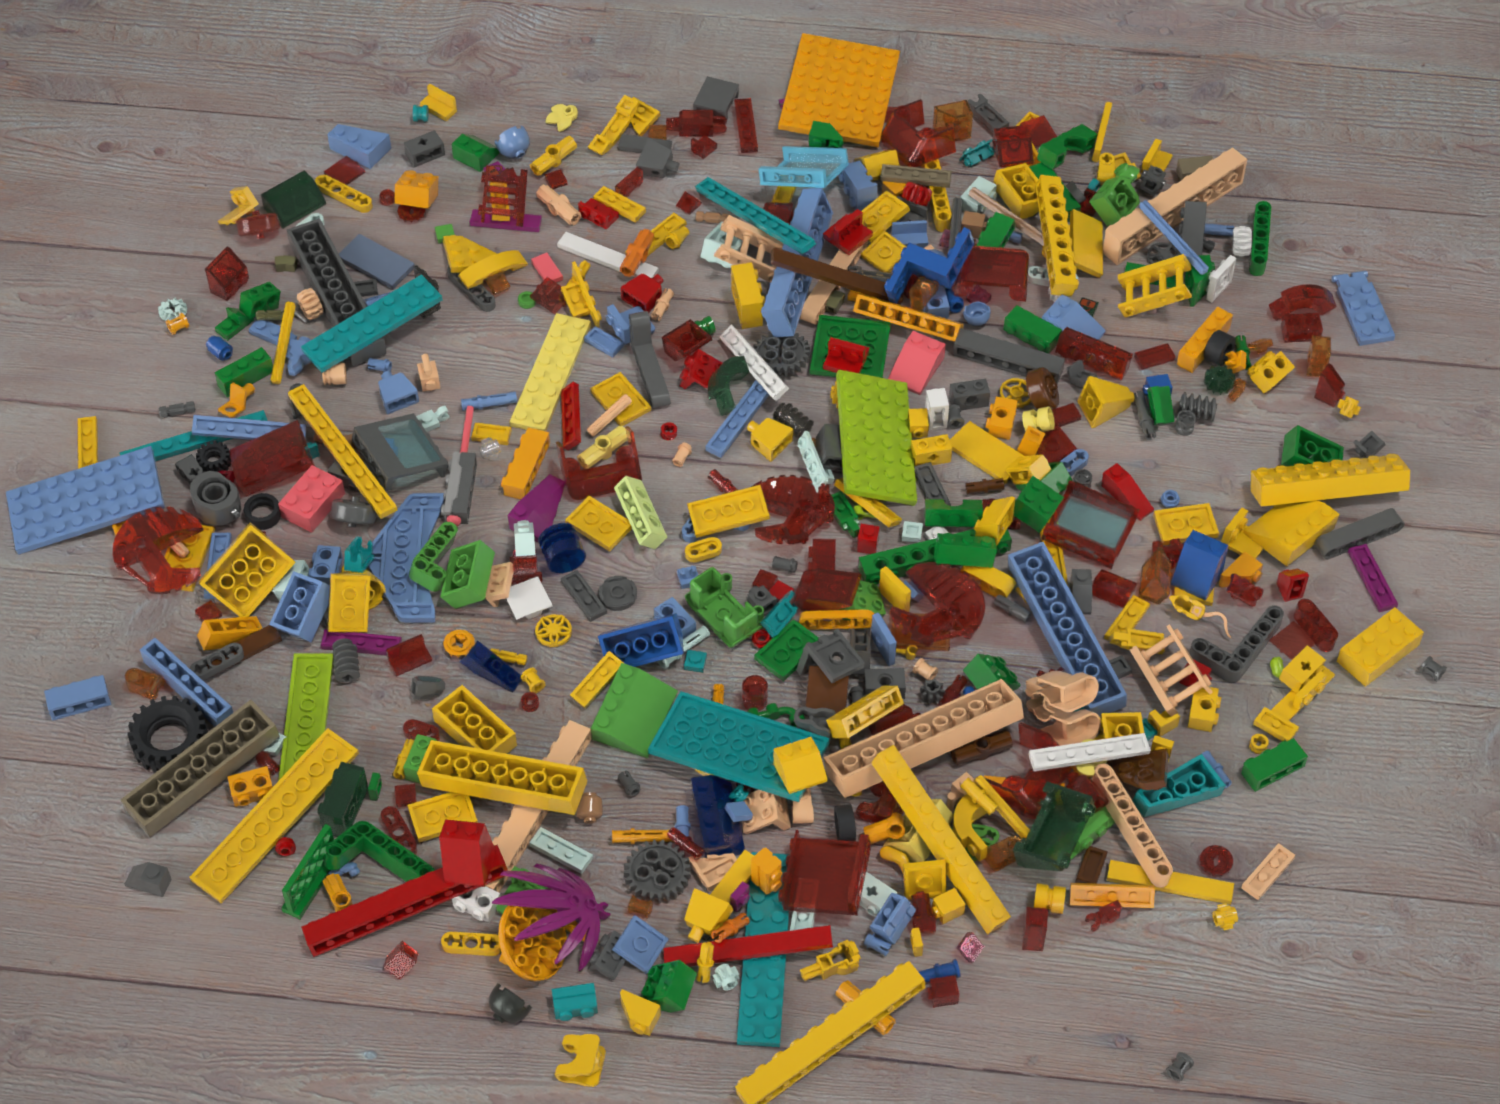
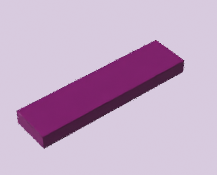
M477 209L472 210L470 226L539 232L542 222V215L510 213V221L492 220L491 211Z
M1367 544L1349 548L1348 554L1378 611L1383 612L1394 607L1397 608L1398 602Z
M325 629L321 641V649L333 650L332 645L335 641L347 638L357 646V653L398 657L402 637L357 632H328Z

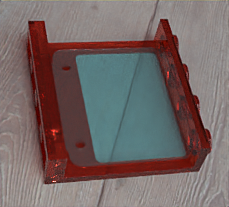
M1069 480L1066 492L1063 495L1064 498L1057 507L1050 522L1046 524L1041 539L1112 569L1136 522L1140 509Z

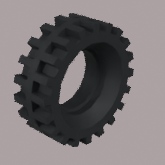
M162 696L159 702H155L152 699L150 700V706L145 707L142 705L140 707V714H133L134 723L129 722L130 732H127L129 743L137 762H142L146 770L152 767L153 773H156L208 733L201 710L198 711L195 703L190 705L189 700L186 698L182 702L179 701L178 696H173L172 700H167L166 696ZM178 724L187 730V738L176 748L159 750L151 744V736L162 726Z

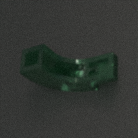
M744 356L727 359L712 373L709 379V400L716 399L721 416L728 415L736 408L730 391V381L742 380L749 373Z

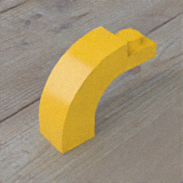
M966 794L955 808L952 831L963 847H967L972 856L982 861L987 857L988 846L974 831L972 824L987 814V812L978 803L975 804L972 801L973 798Z

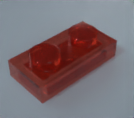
M636 167L615 186V192L628 197L634 189L643 183V170Z

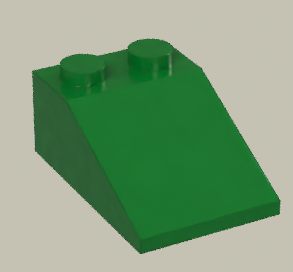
M1297 425L1284 436L1281 465L1288 467L1299 463L1306 465L1313 464V462L1343 461L1344 447Z

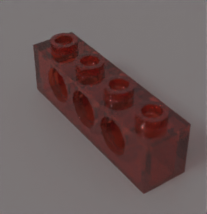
M1066 327L1060 334L1055 353L1060 354L1064 358L1074 361L1082 360L1083 365L1121 380L1128 372L1133 353L1069 327Z

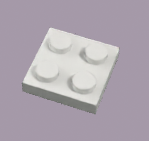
M1230 255L1226 260H1222L1216 271L1213 270L1208 278L1210 282L1206 288V300L1212 303L1232 282L1237 258Z

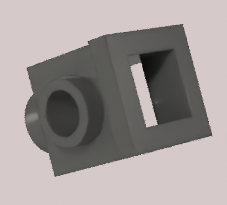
M764 585L759 588L757 586L752 587L747 594V602L753 607L760 605L764 608V617L777 604V598L773 597Z

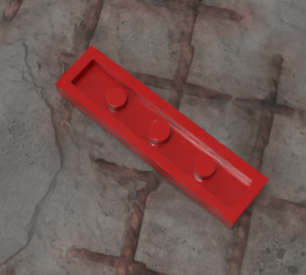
M574 381L561 391L563 448L568 451L581 443L579 384Z

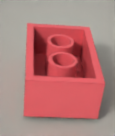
M311 465L278 503L281 518L312 533L331 511L332 501L341 499L345 495L343 480Z

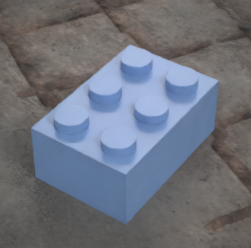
M293 571L269 625L289 635L312 642L329 605L330 586L322 581Z

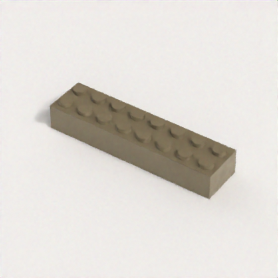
M249 700L123 797L121 802L125 810L149 837L153 836L225 780L227 776H230L279 738L280 735L276 725L252 700Z

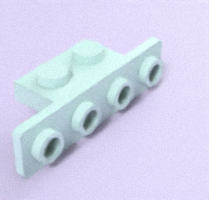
M804 431L798 440V447L817 493H821L825 485L832 484L835 478L831 469L823 468L809 431Z

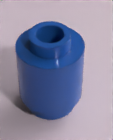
M211 336L206 342L208 351L219 360L224 361L232 356L233 347L221 337Z

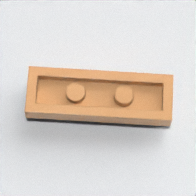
M1278 843L1242 884L1241 889L1259 900L1294 860L1295 854Z

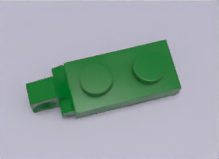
M842 491L824 497L825 504L844 531L848 530L852 538L858 537L860 530L858 515Z

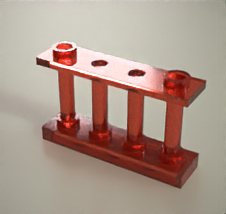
M486 165V172H482L481 182L484 183L483 204H479L478 215H481V222L484 223L485 214L509 216L516 219V226L523 227L528 170L521 169L520 176L517 177L490 175V166ZM488 181L516 184V186L518 187L509 188L488 185ZM487 192L515 195V199L487 196ZM486 203L514 206V210L486 207Z

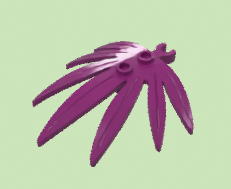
M538 863L533 866L551 874L557 879L527 871H503L500 874L502 876L525 880L553 890L533 889L518 891L495 898L492 904L557 909L558 911L528 926L514 938V941L532 938L557 930L578 919L580 922L563 944L555 964H558L569 955L586 934L579 971L585 968L594 953L599 939L600 919L606 920L611 915L604 911L608 904L605 902L598 904L589 885L576 874L563 868L556 870Z

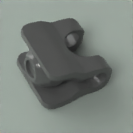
M798 708L794 714L796 728L828 737L829 745L825 752H829L832 735L826 720L835 715L836 712L828 708ZM807 715L809 719H800L799 716Z

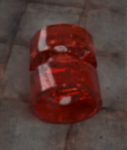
M748 676L742 683V704L746 709L757 708L758 711L763 710L768 703V683L762 676Z

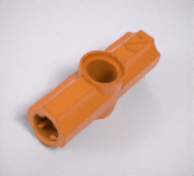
M640 230L634 243L628 245L626 257L620 266V272L624 276L630 277L634 275L640 263L646 261L648 249L654 240V234L650 230Z

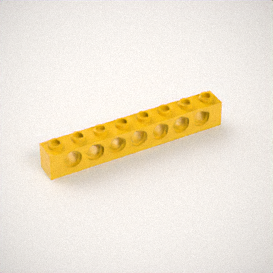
M1040 175L1035 187L1051 295L1061 296L1063 294L1072 297L1074 291L1078 288L1079 281L1076 279V265H1074L1072 238L1069 235L1070 225L1067 222L1068 211L1065 209L1066 198L1063 196L1064 185L1061 183V177Z

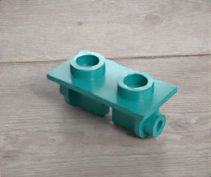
M991 139L987 142L983 140L976 145L977 147L973 149L971 147L967 148L962 152L963 155L959 160L964 159L965 166L972 167L982 161L979 155L983 160L994 156L996 150L993 146H990L993 140Z

